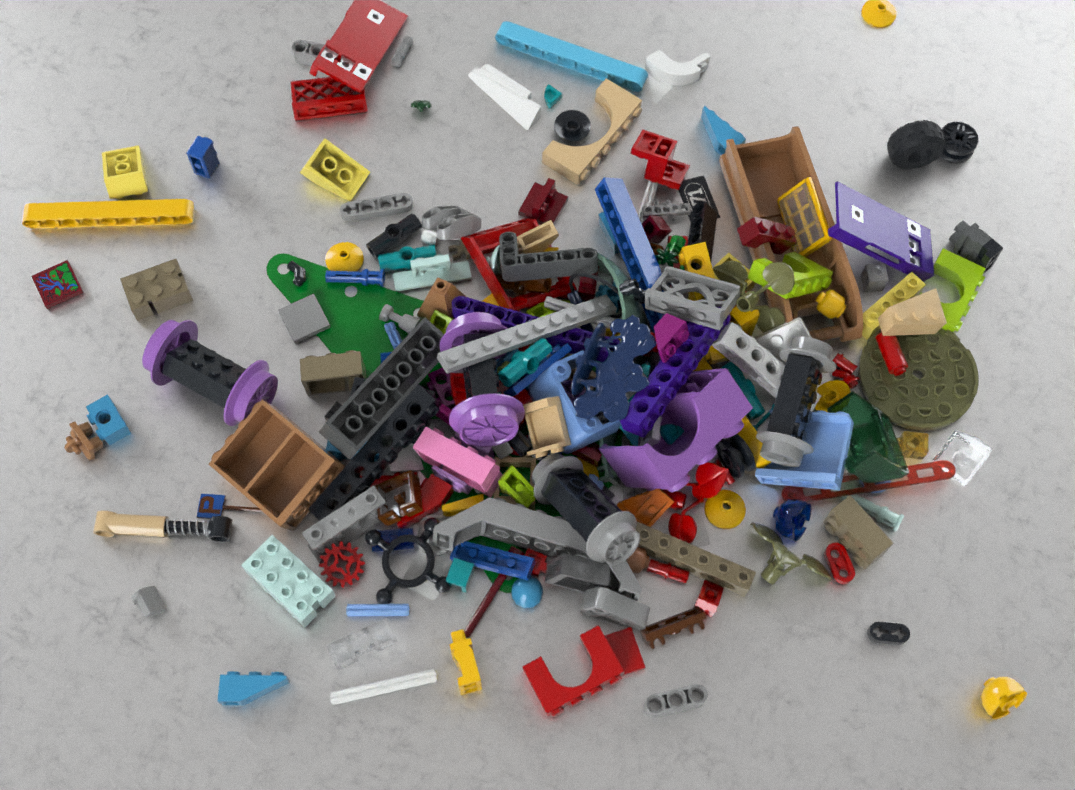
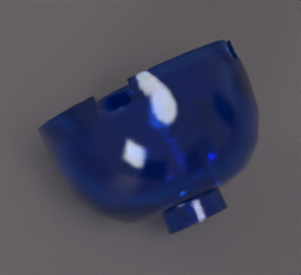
M789 499L783 502L780 507L777 506L775 508L773 518H775L776 530L781 536L793 541H798L806 530V527H803L805 520L809 521L811 517V504L800 499Z

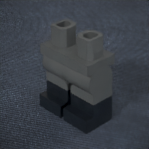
M964 220L961 221L954 229L956 232L949 238V241L955 245L953 252L959 253L961 257L986 268L985 273L993 267L1003 247L987 233L979 229V225L976 223L970 226Z

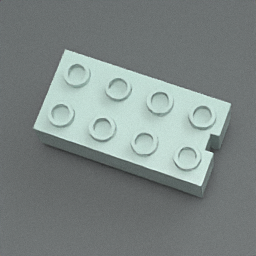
M273 535L241 565L249 576L304 627L317 616L315 610L319 606L324 609L335 597L333 590Z

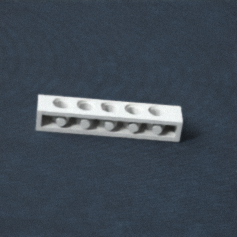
M729 323L723 328L712 346L776 398L786 364L775 358L771 351L758 344L757 340L746 334L738 324ZM818 392L816 402L811 406V412L813 411L821 397V395Z

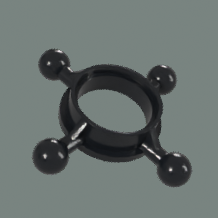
M428 518L424 523L425 530L420 537L402 535L393 539L390 543L382 539L381 533L376 529H371L366 533L365 541L368 545H378L384 550L382 567L385 575L390 580L385 588L380 589L376 593V600L379 604H389L392 601V592L396 586L404 588L417 587L427 579L435 584L436 590L440 593H447L451 589L452 584L446 582V576L439 577L433 573L435 557L431 546L427 543V540L433 534L435 525L440 523L438 519ZM405 542L418 544L427 555V565L424 572L412 580L398 578L392 572L389 563L390 555L394 548Z

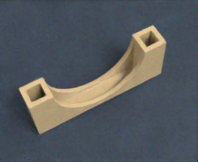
M605 79L597 88L595 94V102L603 107L611 122L610 129L606 135L597 142L586 146H568L553 140L542 152L543 164L577 185L582 180L585 181L590 170L598 166L601 157L608 154L611 145L619 141L622 132L628 130L632 120L638 118L642 112V100L608 79Z

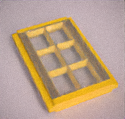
M811 177L803 179L778 198L777 203L784 224L792 226L796 233L797 244L792 247L794 252L807 257L831 241L832 237L828 236L829 227Z

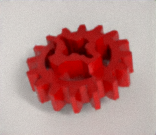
M340 541L339 547L332 543V550L325 548L324 551L327 555L320 556V559L324 561V563L319 564L320 568H324V571L320 574L321 576L327 575L328 577L325 582L327 583L332 580L333 587L340 583L341 588H344L346 582L352 586V579L358 581L360 578L357 574L364 573V570L360 569V566L365 565V562L360 561L363 553H356L358 547L351 549L350 542L347 546H344L343 542ZM341 551H347L352 555L347 557L342 555ZM333 554L334 563L327 566L328 559ZM339 558L343 562L346 561L348 563L345 566V571L341 567H336V565H338ZM356 563L355 572L351 575L350 566ZM335 572L342 574L344 579L336 578L332 574Z

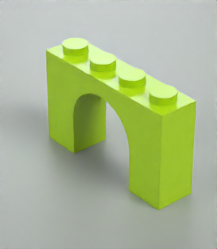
M943 248L933 266L934 274L953 283L959 292L958 301L954 303L940 302L947 322L942 329L946 331L948 329L953 333L954 330L958 332L962 326L963 321L960 319L962 316L965 317L971 307L968 303L969 301H974L978 293L975 289L977 286L980 287L985 279L983 273L986 268Z
M796 252L787 253L784 255L782 262L788 264L794 271L795 284L789 293L778 295L789 299L826 290L832 282L831 276L833 271ZM766 258L754 260L747 278L764 287L768 282L763 278V270L773 262ZM771 286L767 288L768 290L774 292Z

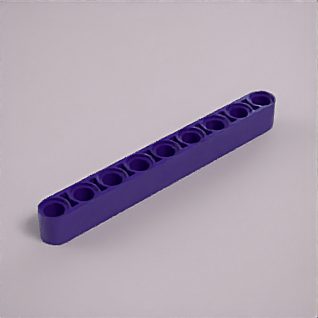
M457 296L452 300L453 319L467 313L484 312L496 316L502 325L511 328L540 318L464 296ZM574 328L556 336L548 337L546 340L552 348L557 344L561 347L568 343L572 349L569 353L575 354L582 350L585 352L584 342L586 338H591L593 332ZM614 339L613 343H609V345H617L620 343V340ZM606 347L601 348L596 361L604 362L607 359L608 350Z

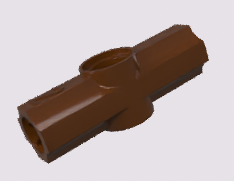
M502 273L495 275L504 291H513L517 295H523L526 292L548 293L551 290V278L508 282L503 279Z

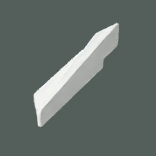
M485 64L483 67L477 65L469 73V78L526 130H529L540 119L541 106L531 101V92L490 64Z

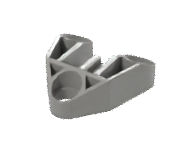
M436 206L423 214L422 228L437 229L438 239L452 240L472 235L480 230L481 218L458 206Z

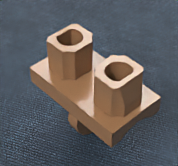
M75 421L70 423L69 426L72 429L70 432L71 436L66 437L65 450L68 453L75 452L76 455L83 452L89 461L94 459L95 453L103 448V442L98 436L88 440L87 436L93 434V429L88 422L79 425Z

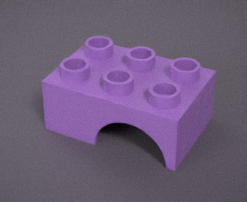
M727 368L692 371L686 383L681 386L675 398L670 401L663 415H661L662 421L660 426L673 424L684 430L672 445H668L661 436L659 442L652 447L649 443H646L644 446H608L604 443L599 450L625 487L645 488L647 491L668 489L669 492H675L683 488L690 481L688 472L696 464L702 465L710 461L717 454L718 450L715 445L722 438H730L742 430L744 423L741 419L753 407Z

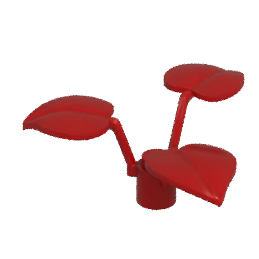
M710 462L699 465L696 471L697 482H688L685 485L693 487L692 494L698 500L685 508L681 514L673 513L668 523L670 536L689 544L694 541L697 525L695 520L690 515H686V513L699 503H703L705 498H713L720 492L729 472L728 468Z

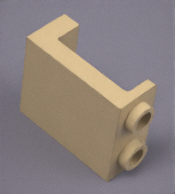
M559 396L544 398L523 405L533 450L527 452L528 456L535 455L536 458L548 456V451H551L552 454L564 451L563 447L571 445Z

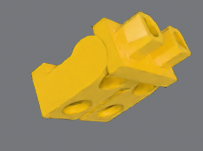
M463 629L451 632L453 643L449 644L453 660L455 659L457 669L462 674V677L457 678L461 696L482 690L471 638L466 639Z

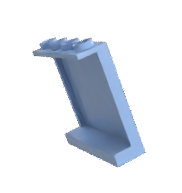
M822 410L812 412L811 421L806 424L805 442L814 448L813 453L803 455L799 467H789L772 462L765 468H756V478L761 484L840 490L854 425L850 415L842 411H837L836 413H828Z

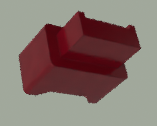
M598 266V271H597L596 273L592 274V275L598 276L599 266ZM580 277L578 292L583 300L589 301L595 298L597 280Z

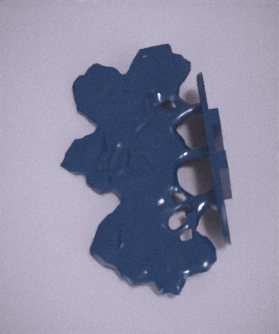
M632 315L627 319L617 318L613 320L610 324V330L613 335L605 340L606 328L603 323H599L596 326L590 339L586 338L584 342L585 352L583 356L579 355L576 360L577 369L571 387L573 396H578L584 386L586 388V392L573 401L574 408L577 410V417L591 419L602 411L604 417L611 423L622 420L627 416L630 406L626 393L629 391L639 392L650 384L648 379L642 375L641 365L634 364L633 360L639 355L648 353L656 346L657 342L654 336L651 335L648 325L640 323L639 317ZM616 332L621 333L619 336H615ZM614 339H622L621 343L617 345H609V343H613ZM606 347L608 350L607 359L601 363L597 362L596 360L601 348ZM609 348H614V352H611ZM593 366H596L595 379L588 380ZM590 386L596 387V390L592 391Z

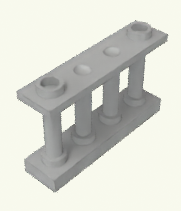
M372 486L302 532V535L309 544V549L319 564L324 562L320 559V556L327 555L324 549L332 550V543L339 547V543L342 541L343 545L347 546L349 542L353 543L369 530L382 523L378 519L377 509L386 504L375 486Z

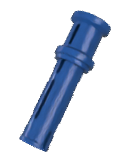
M364 269L362 272L326 270L325 280L326 283H362L364 286L380 284V286L384 287L385 270L369 271Z

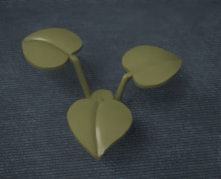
M728 261L713 268L719 280L740 286V297L736 301L740 311L748 312L750 310L752 312L756 309L759 310L760 315L756 325L762 333L785 324V317L779 308L772 307L769 309L768 305H756L759 302L758 295L770 286L775 293L785 295L793 289L795 284L794 271L788 264L773 262L766 266L762 275L768 284L757 292H746L748 284L745 280L748 277V273L741 263Z
M752 522L750 524L753 525L756 532L763 539L772 543L773 546L772 554L767 561L768 565L761 573L763 579L768 583L774 585L781 575L785 576L795 567H801L802 564H806L809 569L828 578L829 581L832 580L825 566L816 558L804 554L803 558L799 559L783 545L782 539L774 530L759 523ZM784 564H789V565H791L790 567H788V568H786V569L784 570V568H785V565H784Z

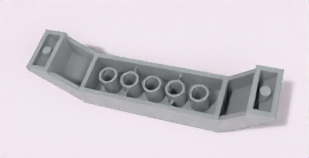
M489 497L435 525L433 530V546L452 552L455 546L481 535L523 549L530 548L553 558L566 553L592 560L586 553L584 538L572 528L571 524L564 517H553L541 510L533 511L521 504H510L502 498L494 499ZM603 560V561H596V562H600V563L607 564L604 560ZM625 560L617 565H609L610 573L612 574L611 582L608 585L610 589L637 601L642 588L627 561Z

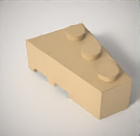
M936 288L890 306L878 317L883 336L935 334L947 323Z

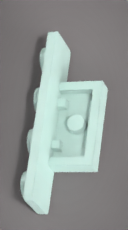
M439 254L430 258H417L410 261L411 270L393 273L395 290L397 292L433 286L437 277L449 283L471 279L469 262L463 261L450 264L449 254Z

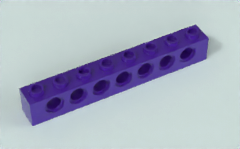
M730 313L720 330L693 322L687 324L690 333L688 339L681 344L666 363L660 360L647 378L650 384L637 392L629 402L630 406L627 416L620 420L623 430L642 438L652 430L659 416L663 415L667 405L675 398L681 386L686 383L691 372L697 368L702 357L708 353L710 346L718 339L723 328L729 324L731 319Z

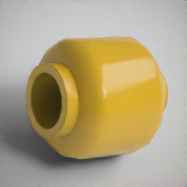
M831 289L825 293L822 291L815 300L818 302L816 306L817 311L829 319L839 318L847 306L845 305V298Z

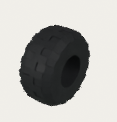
M918 120L907 123L893 132L887 142V150L894 165L901 169L910 170L921 168L937 160L945 149L946 141L938 124L928 120Z

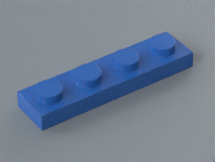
M567 343L561 347L559 344L554 346L550 355L539 362L535 373L524 374L523 377L518 379L503 393L511 397L517 395L547 368L572 350Z
M467 541L455 546L450 555L451 561L457 558L472 563L477 568L524 580H529L536 563L535 559Z

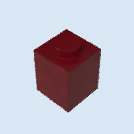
M650 215L642 223L650 243H660L672 232L661 216Z

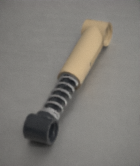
M98 511L93 533L103 537H113L115 535L166 537L168 534L172 535L173 533H176V535L183 534L184 536L187 534L191 536L198 534V536H208L212 541L228 542L230 541L232 519L225 516H213L209 521L204 520L203 522H198V520L196 522H191V520L184 521L183 519L181 521L176 519L169 521L168 516L117 514L111 511Z

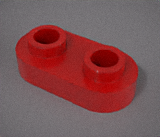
M836 542L829 544L824 551V557L833 578L840 584L850 583L855 577V569L845 547ZM831 552H835L838 557L834 558ZM840 571L845 572L846 577H842Z

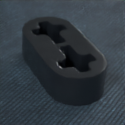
M875 622L867 631L869 639L875 643L902 645L910 638V630L907 626L900 623ZM879 628L880 632H886V634H881L877 637V633H873V631ZM899 629L900 633L904 634V636L899 639L898 635L891 633H895Z

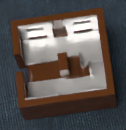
M412 470L375 485V488L386 502V504L377 509L378 519L386 527L401 521V518L405 515L410 517L423 511L420 481Z

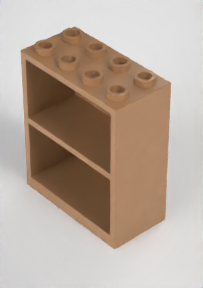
M263 399L253 406L249 416L239 423L238 429L234 434L227 437L225 445L213 454L209 463L215 471L276 524L291 531L297 529L310 513L308 508L345 467L341 461L278 408Z

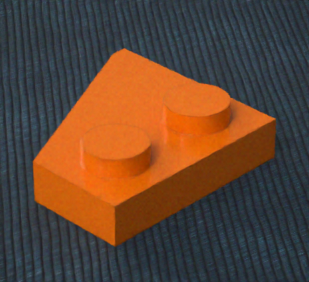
M654 489L622 500L616 505L621 511L632 513L637 522L652 527L673 504L674 500L662 489Z

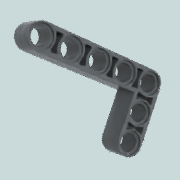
M504 232L499 237L501 271L505 281L514 282L568 277L575 273L594 274L598 271L597 250L593 248L519 254L517 235L514 232Z

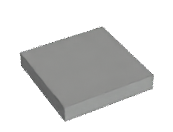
M314 294L278 310L295 344L331 328Z

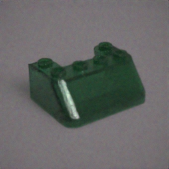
M854 391L827 408L828 413L846 412L854 422L849 444L852 456L845 458L846 463L844 464L850 474L856 475L862 482L867 483L901 479L909 474V469L891 422L881 410Z

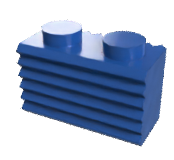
M197 136L186 154L194 173L210 179V176L218 167L217 164H220L217 157L218 153L214 149V142L210 138Z

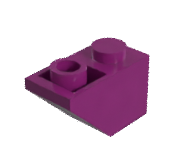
M668 313L654 326L657 348L662 362L666 363L690 335L686 321Z

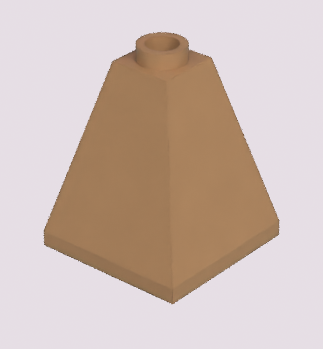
M437 277L417 316L422 319L425 317L430 321L434 310H437L453 318L452 300L457 296H466L452 283Z

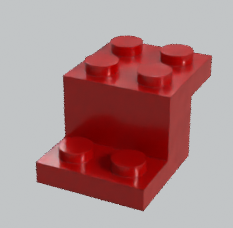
M642 129L632 146L630 154L648 160L644 179L667 186L670 189H680L690 165L673 160L678 141Z

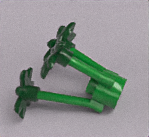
M673 235L664 251L660 248L657 249L658 255H655V257L658 259L659 266L660 264L663 266L667 263L668 266L673 267V263H679V260L674 257L680 254L682 247H685L686 240L683 237ZM680 265L681 270H684V265Z

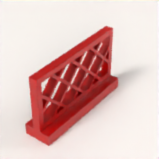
M332 77L291 81L292 109L295 121L368 112L365 90L363 93L352 95L358 91L351 88L346 93L342 89L347 85L341 83L338 87L333 86V83L339 81ZM316 85H323L319 90L314 88ZM304 87L305 89L299 92L295 88ZM327 89H330V90L333 91V92H331L329 95L323 93V92H325ZM309 91H312V92L315 93V94H314L313 96H311V97H309V96L306 95Z

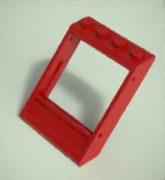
M525 218L461 237L464 246L500 307L521 312L522 308H532L538 303L545 302L547 296L565 298L571 292L568 284L570 276L557 277L558 282L551 286V290L548 293L530 292L511 298V296L507 297L484 257L485 254L494 252L495 248L500 245L499 237L502 233L514 232L519 236L538 227L539 224L536 219ZM573 282L572 284L574 286V289L577 290V287Z

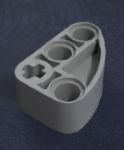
M595 587L585 591L580 612L616 625L644 630L650 607L610 589Z

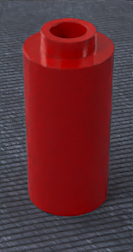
M882 332L879 333L875 339L889 374H894L895 376L904 374L908 364L896 335L883 336Z

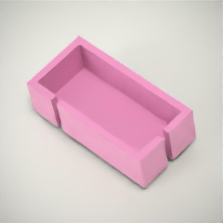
M425 427L413 446V449L422 460L439 468L443 464L442 469L466 482L468 486L492 497L499 486L498 480L502 476V473L499 471L501 468L495 464L496 461L487 455L484 457L478 455L479 452L471 446L463 447L461 442L454 437L448 439L437 428L432 430Z

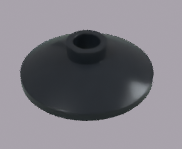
M567 110L557 116L554 122V129L561 139L577 142L587 137L591 129V123L584 113L577 110Z

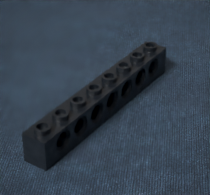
M418 384L308 510L320 521L368 490L370 485L383 475L384 469L397 459L399 452L410 445L414 435L424 429L425 423L430 417L438 413L442 403L426 388ZM421 407L420 413L415 415L416 409ZM407 422L406 429L402 431V425ZM393 438L392 445L388 447L389 439ZM379 453V459L374 462L375 455ZM365 469V475L361 478L360 473ZM351 484V491L347 493V487ZM337 500L338 505L333 509V503Z

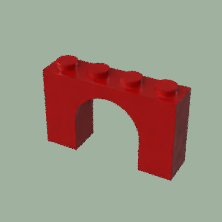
M599 625L580 635V640L593 664L591 675L583 684L576 687H566L557 683L550 674L542 657L522 666L547 717L550 715L553 717L558 716L565 711L564 707L570 704L576 706L584 701V696L588 694L594 696L603 690L602 687L608 683L614 685L622 680L621 676L624 675V670Z

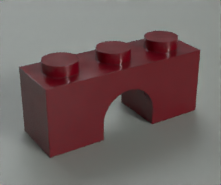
M753 217L737 228L742 246L756 249L760 245L769 242L772 252L781 255L797 244L796 233L792 226Z

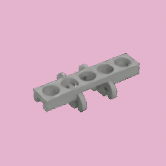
M669 199L662 203L656 200L654 206H642L641 208L643 218H648L650 215H670L672 221H676V216L690 215L691 213L689 203L672 204Z

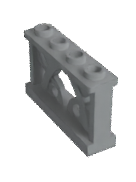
M666 266L664 272L651 289L648 288L645 292V309L662 314L668 313L679 319L720 330L723 322L740 297V286ZM697 292L702 294L706 300L692 301L685 299L682 294Z

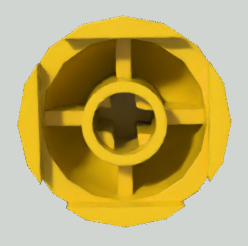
M991 677L984 683L985 687L981 693V702L987 714L996 720L1010 714L1011 712L1008 709L1013 705L1016 708L1019 707L1025 700L1027 692L1021 684L1012 678L998 677L995 679Z

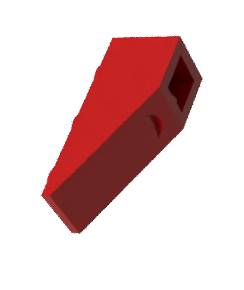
M433 474L429 478H425L420 485L423 511L410 517L407 515L403 516L397 524L399 531L402 532L423 520L425 516L442 510V505H446L454 493L453 486Z

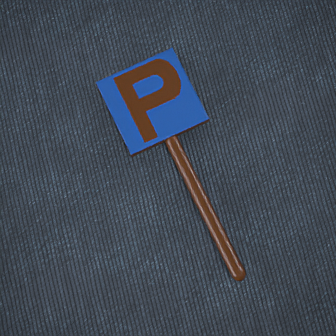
M201 494L197 518L211 519L213 516H222L223 510L263 511L257 507L224 506L225 495Z

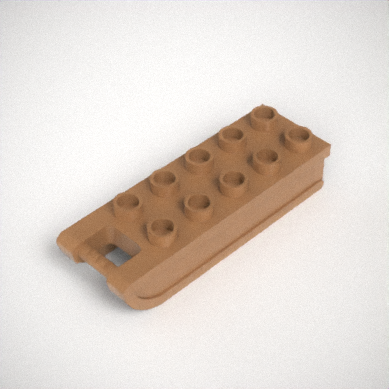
M799 126L792 127L791 132L787 135L735 145L733 139L726 140L725 154L720 155L719 162L741 225L753 217L784 224L777 203L778 198L808 177L812 178L828 227L831 228L835 225ZM803 189L798 193L802 207L809 203ZM792 197L788 200L793 214L798 210L795 198ZM809 206L804 210L808 224L814 221ZM800 214L794 217L798 231L804 228ZM815 224L810 228L814 242L821 238ZM805 231L800 235L804 249L810 245ZM832 238L831 241L806 258L833 271L830 286L822 291L825 293L830 289L834 290L845 298V305L847 306L839 318L835 317L832 319L834 326L812 330L809 333L812 338L821 341L839 337L841 342L862 338V303L858 285L842 242ZM769 242L760 245L756 249L748 247L753 261L766 258L771 262H782L785 254L794 252L791 247L781 255L772 252ZM768 289L763 292L769 309L772 307L779 308L785 317V323H789L798 317L820 313L816 309L818 302L815 300L822 291L785 299Z

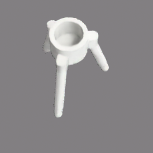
M424 229L421 242L425 246H437L440 241L437 238V232ZM436 249V254H437V255H439V254L444 255L443 253H441L439 250ZM449 258L450 264H451V263H456V262H454L452 259Z

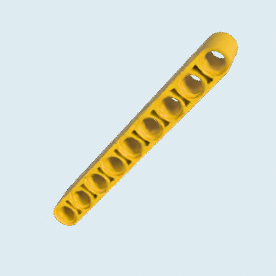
M189 199L28 203L24 206L22 224L28 228L190 224L193 222L194 202Z

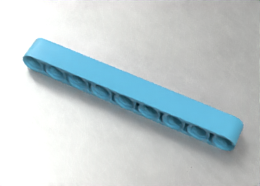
M509 21L502 22L495 35V40L501 45L603 81L608 79L616 85L634 92H640L648 78V73L643 68Z

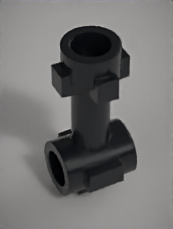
M635 278L627 279L619 285L623 296L633 295L635 301H639L641 304L645 303L646 290L644 291L642 288H639Z

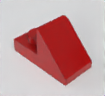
M704 580L694 607L698 606L705 612V615L713 617L719 606L724 588Z

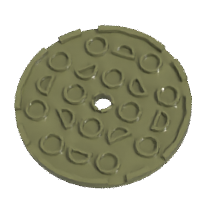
M941 328L935 334L896 335L908 364L906 372L899 376L889 374L875 337L881 333V330L873 334L868 340L859 359V382L870 405L888 421L912 430H936L956 422L972 405L979 385L977 365L970 350L966 349L960 342L961 339L947 329L946 331ZM913 371H920L923 377L921 379L917 378Z

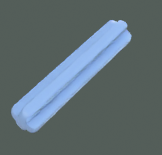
M347 604L346 607L347 616H408L410 613L409 604Z

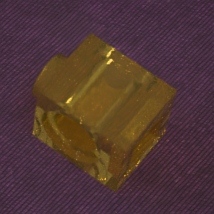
M904 431L896 440V449L899 450V457L923 460L928 454V433ZM908 442L914 444L915 448L910 447Z

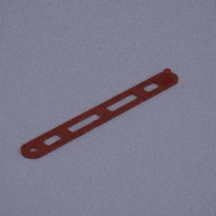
M941 460L843 476L842 482L862 479L864 487L836 492H831V489H820L821 494L805 496L803 489L806 487L785 486L781 496L788 504H800L947 480L955 475L956 468L953 463ZM932 468L934 476L918 477L917 470ZM942 468H947L948 472L942 471ZM906 472L908 480L875 485L873 477Z

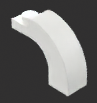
M659 49L646 57L644 69L653 78L662 83L684 86L699 81L700 73L709 67L711 56L704 52L689 62L680 63L671 60Z

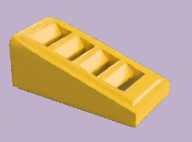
M483 494L442 505L443 516L452 517L484 501Z

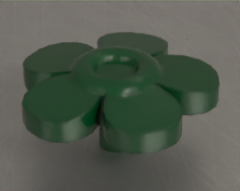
M416 100L411 103V107H417V109H420V112H423L424 108H431L432 104L430 101Z

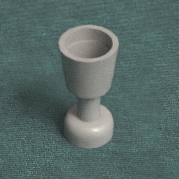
M388 304L382 308L379 319L384 322L391 319L399 323V328L407 333H410L422 321V319L408 314L400 316L394 313L393 307Z

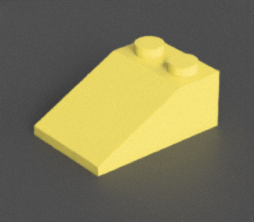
M324 138L300 173L314 184L351 201L370 174V171Z
M139 145L102 152L104 182L110 199H121L125 196L141 195L144 192H148Z

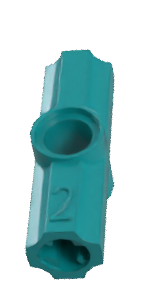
M435 245L414 249L405 246L398 252L378 255L380 270L384 269L385 272L398 269L409 271L411 270L410 261L417 258L434 257L437 254Z
M540 338L524 352H515L511 363L497 374L499 380L504 386L510 387L524 374L535 373L539 362L552 352L551 345L546 339Z
M729 362L725 364L721 369L727 368L753 407L747 414L749 420L760 417L766 410L756 396L753 383L750 379L745 378L740 368L734 363Z

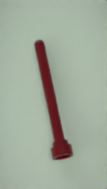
M511 546L508 551L523 556L525 555L521 550L513 546ZM499 573L464 630L466 638L472 635L508 575Z

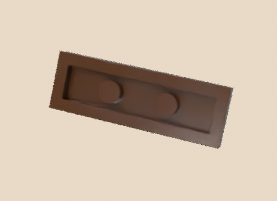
M697 606L650 624L644 630H640V633L648 642V645L654 649L655 639H659L660 643L665 645L663 635H675L684 628H687L693 634V626L696 623L703 630L705 625L702 620L707 618L705 612Z

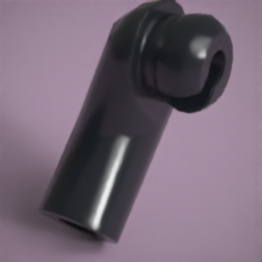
M290 261L287 269L294 273L293 284L301 287L307 280L306 270L294 261Z

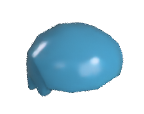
M530 576L529 580L518 578L513 583L511 589L512 598L516 605L522 608H533L542 599L543 586L533 576Z

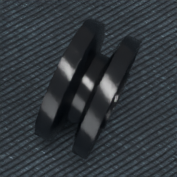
M947 123L942 128L946 145L940 156L947 161L955 163L967 161L979 142L978 134L974 128L966 123Z
M738 434L726 438V440L721 439L715 445L722 464L725 468L729 469V472L735 478L744 476L745 471L748 472L755 469L754 456L749 446Z

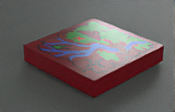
M68 260L31 276L47 309L84 293Z

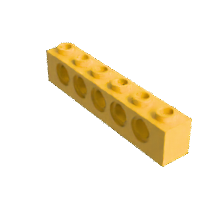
M706 242L682 247L678 258L680 265H684L685 271L715 279ZM691 263H698L701 269H693ZM688 292L689 300H706L700 293ZM712 345L708 353L704 355L705 360H708L710 365L729 360Z

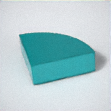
M548 84L545 88L544 100L551 109L562 98V93Z
M673 424L660 426V434L668 445H672L684 432L681 427Z

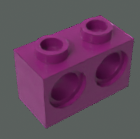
M442 367L429 373V381L426 383L429 390L435 391L436 399L452 410L455 407L454 400H446L447 397L452 396L450 373L447 374ZM439 380L446 381L444 384H438L437 382Z

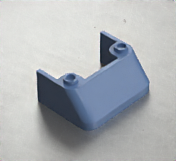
M583 350L552 364L537 379L530 383L528 388L529 396L533 402L549 397H560L571 445L563 447V453H572L617 432L621 424L620 420L602 425L597 416L591 419L576 416L577 411L561 383L570 377L571 370L577 368L576 360L579 355L583 356Z

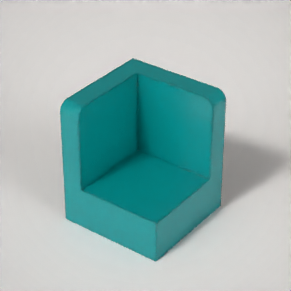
M454 558L446 582L462 587V591L467 592L475 570L474 564Z

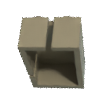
M177 259L120 278L131 311L137 321L154 315L149 305L150 302L153 303L159 314L193 301Z
M350 350L342 354L328 353L325 356L318 357L310 355L300 359L301 382L308 396L346 392L345 377H348L350 391L352 390L355 377L367 379L366 367L360 351Z
M851 495L834 507L823 521L826 530L839 538V543L853 556L854 562L865 570L881 558L894 544Z

